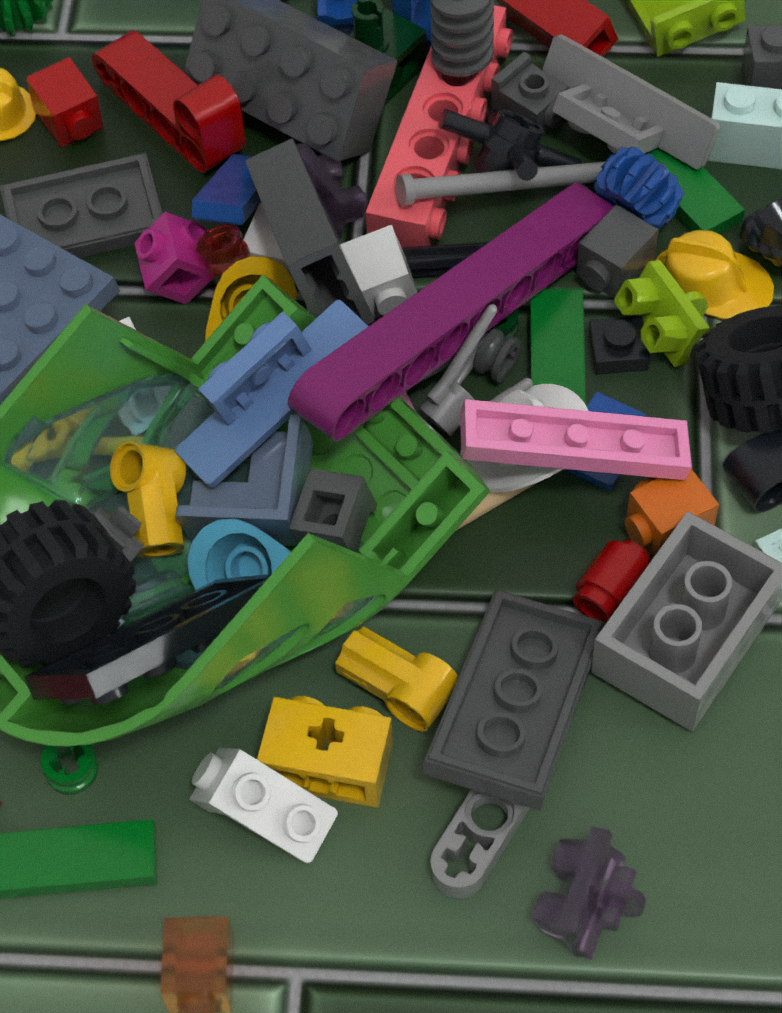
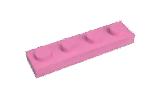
M469 399L464 400L460 411L462 460L686 480L692 468L688 427L685 420Z

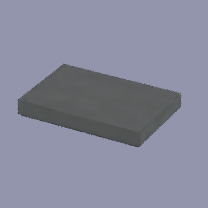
M146 153L0 185L8 219L78 258L135 246L134 242L143 231L148 229L163 214Z

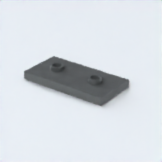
M495 589L425 757L422 774L541 811L591 671L595 638L606 622Z

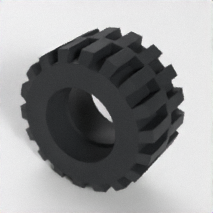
M782 305L745 311L716 324L715 328L708 330L702 336L703 340L699 341L696 346V357L710 417L714 421H719L720 426L727 429L736 428L738 432L768 433L782 430Z
M54 500L49 507L41 501L30 504L29 509L25 512L20 513L17 509L6 515L7 521L0 525V651L3 656L12 663L19 661L22 667L33 669L40 663L44 667L116 631L121 625L119 618L128 614L132 606L129 597L136 592V581L132 577L135 571L130 561L96 516L78 503L71 507L66 500Z

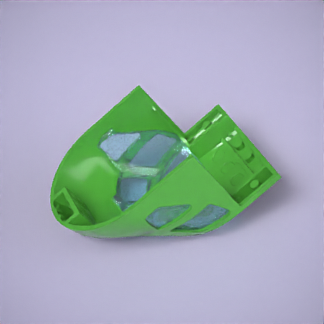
M262 275L194 356L189 358L85 304L0 405V525L7 521L6 515L17 509L20 513L25 512L29 509L30 504L41 501L47 507L54 500H66L71 507L78 503L86 507L91 514L99 506L111 516L120 506L130 513L127 492L117 490L110 477V463L117 447L123 442L134 441L176 450V447L215 412L198 389L207 381L208 376L217 365L234 357L249 343L252 334L261 325L272 322L281 312H284L299 327L301 332L316 317L269 278ZM400 396L339 441L332 440L304 419L314 441L311 469L364 477L377 503L375 513L369 514L357 552L310 533H307L297 546L283 545L291 553L206 650L192 652L190 649L176 656L179 665L174 669L152 678H143L140 675L126 683L129 691L125 695L101 705H92L90 699H84L65 706L60 704L59 699L33 700L24 676L42 668V664H38L33 669L22 667L19 661L12 663L7 660L0 651V730L19 739L47 746L69 747L88 745L116 739L198 707L246 680L346 634L373 617L410 583L489 494L490 490L473 466L467 460H462V456ZM289 419L276 432H287ZM252 453L221 482H248ZM187 464L184 485L176 494L178 505H189L193 481H202ZM183 529L184 551L172 556H162L153 559L135 557L130 562L135 571L132 577L136 581V592L129 597L132 606L128 614L119 618L121 625L117 630L195 591L189 577L187 559L192 541L189 540Z

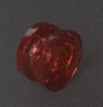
M222 224L210 229L200 237L197 243V251L201 258L205 260L207 270L210 274L216 276L222 275L236 261L250 257V249L243 240L241 231L232 224Z

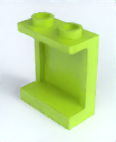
M624 0L657 57L685 48L693 42L718 32L729 30L733 26L746 21L745 0Z

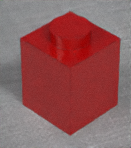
M70 57L26 77L33 109L60 148L76 140L84 139L93 132L104 128L98 97Z

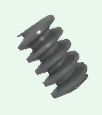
M430 0L432 20L431 52L432 63L435 68L441 73L453 77L471 76L485 69L490 64L494 53V0Z

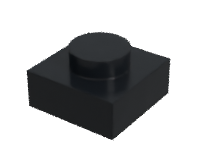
M642 315L591 319L589 321V338L595 375L648 371L649 351L641 341V329L644 326Z

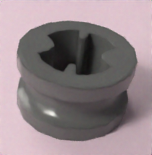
M496 328L491 330L477 352L474 370L480 374H485L489 371L491 372L492 380L499 383L503 382L517 362L521 350V340L513 336L506 340L504 339V332Z

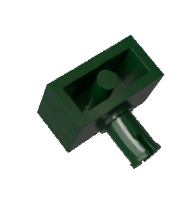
M357 0V4L353 3L351 7L354 29L348 36L398 61L384 103L385 106L422 70L427 58L426 29L383 7L380 0Z

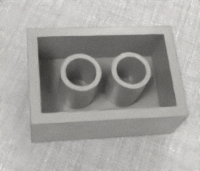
M687 511L595 638L591 673L693 732L782 600V563Z

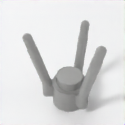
M493 304L486 308L440 381L427 394L426 400L418 407L436 427L449 437L459 427L461 428L460 411L464 400H475L460 385L474 367L477 352L488 332H485L497 313V307ZM525 378L489 402H500L506 395L515 390L526 391L532 387L533 381L530 378Z

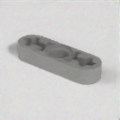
M471 789L432 851L431 877L435 887L445 896L454 899L468 898L476 894L484 885L530 808ZM495 804L505 811L507 821L499 829L487 831L479 828L473 822L472 814L481 805ZM468 838L475 844L469 857V870L472 873L470 875L467 872L461 871L457 874L456 878L448 876V863L446 860L451 862L460 860L467 849Z

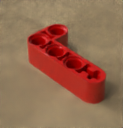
M135 30L129 31L91 56L93 67L103 84L200 173H206L245 147V134L239 99L231 85L220 75L215 74L197 85Z

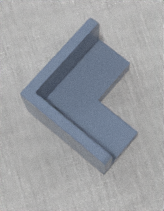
M290 415L287 432L275 431L252 452L248 482H220L216 487L209 488L203 481H193L190 504L178 505L175 515L176 520L190 541H193L201 529L219 519L236 518L254 525L281 545H298L288 528L311 468L314 445L307 425L301 416Z

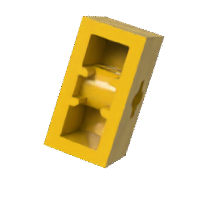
M295 696L291 699L273 697L257 760L316 797L378 808L393 747L391 717L382 716L381 713L374 709L363 706H355L347 710L324 706L322 702L307 696ZM327 743H330L328 750H325Z

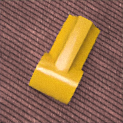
M134 441L123 442L112 455L110 477L117 490L127 492L130 514L142 523L134 536L145 545L136 557L153 559L162 556H172L184 551L182 528L175 515L178 506L176 494L184 485L186 463L176 453L175 449Z
M365 626L360 630H354L344 642L341 653L335 662L337 673L384 700L387 709L393 716L406 726L420 732H426L447 705L459 678L457 673L440 658L425 652L414 656Z

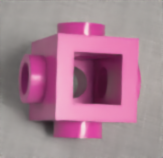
M165 211L134 242L144 287L149 292L186 305L218 275L206 227L193 220H186Z

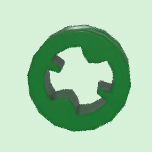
M91 744L69 747L46 745L41 753L40 764L48 784L54 791L63 795H75L84 792L94 783L98 776L99 766ZM72 754L74 760L78 763L79 769L74 773L67 774L65 768H62L60 760Z

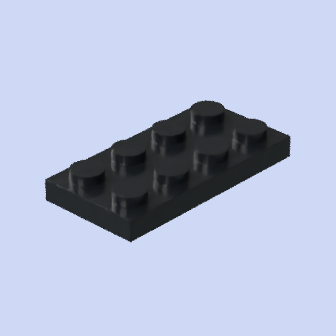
M272 574L217 579L121 627L105 637L24 676L33 700L59 699L60 704L65 706L84 699H90L92 705H101L125 695L129 691L127 682L140 675L143 678H152L174 669L179 665L176 656L190 649L192 652L206 650Z

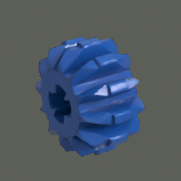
M621 147L614 155H610L601 166L602 170L597 175V181L594 184L596 192L603 199L614 206L617 204L657 229H660L664 224H668L677 213L676 210L685 195L682 187L678 184L677 176L669 173L665 168L666 164H660L654 159L652 154L646 155L636 147Z

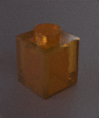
M229 917L164 918L160 993L168 1013L232 1012L235 938Z

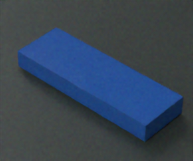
M231 155L192 199V218L239 226L247 220L261 202L245 160L251 158L250 156Z

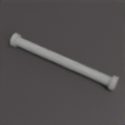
M605 162L538 167L537 175L529 181L520 179L515 170L413 179L411 174H402L396 178L395 192L400 206H410L417 199L567 186L576 182L588 184L597 181L596 177L602 170L601 166Z

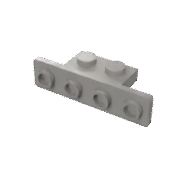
M561 34L553 38L542 70L569 86L568 90L558 93L552 112L568 120V125L572 129L584 134H592L606 142L609 150L613 153H616L621 147H636L643 153L660 148L694 169H700L706 165L721 128L717 121L565 35Z

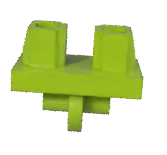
M661 260L648 261L639 278L625 280L614 299V303L623 315H642L644 326L641 329V341L650 354L664 352L674 367L687 365L693 346L710 329L702 317L708 308L706 299L697 291L684 293Z

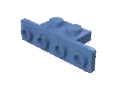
M336 300L302 332L284 312H281L272 322L261 325L252 334L249 343L229 361H224L217 365L208 376L207 381L198 389L215 412L176 447V453L209 488L216 487L289 419L290 415L295 414L288 407V397L300 376L311 366L369 326L341 300Z

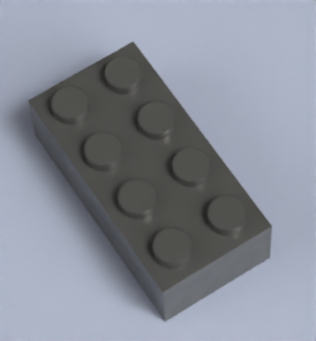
M202 0L184 73L197 85L215 74L220 75L235 91L242 111L339 162L370 151L398 61L280 0Z

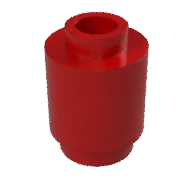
M623 540L622 542L608 541L576 584L577 593L573 597V603L579 612L584 616L607 623L649 565L651 559L647 551L639 544L630 540Z

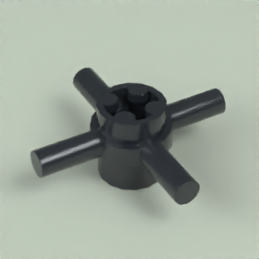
M448 109L442 112L438 126L440 129L483 144L474 162V168L479 173L515 170L520 179L529 181L537 175L538 169L536 164L543 167L582 164V160L539 144L544 134V129L533 120L510 110L493 109L489 111L486 115V123Z

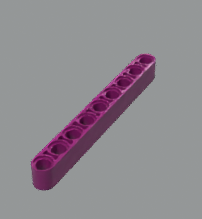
M576 182L311 366L300 376L290 391L288 407L332 440L339 441L456 355L489 305H495L497 313L490 322L486 332L577 264L579 242L614 205L580 183Z

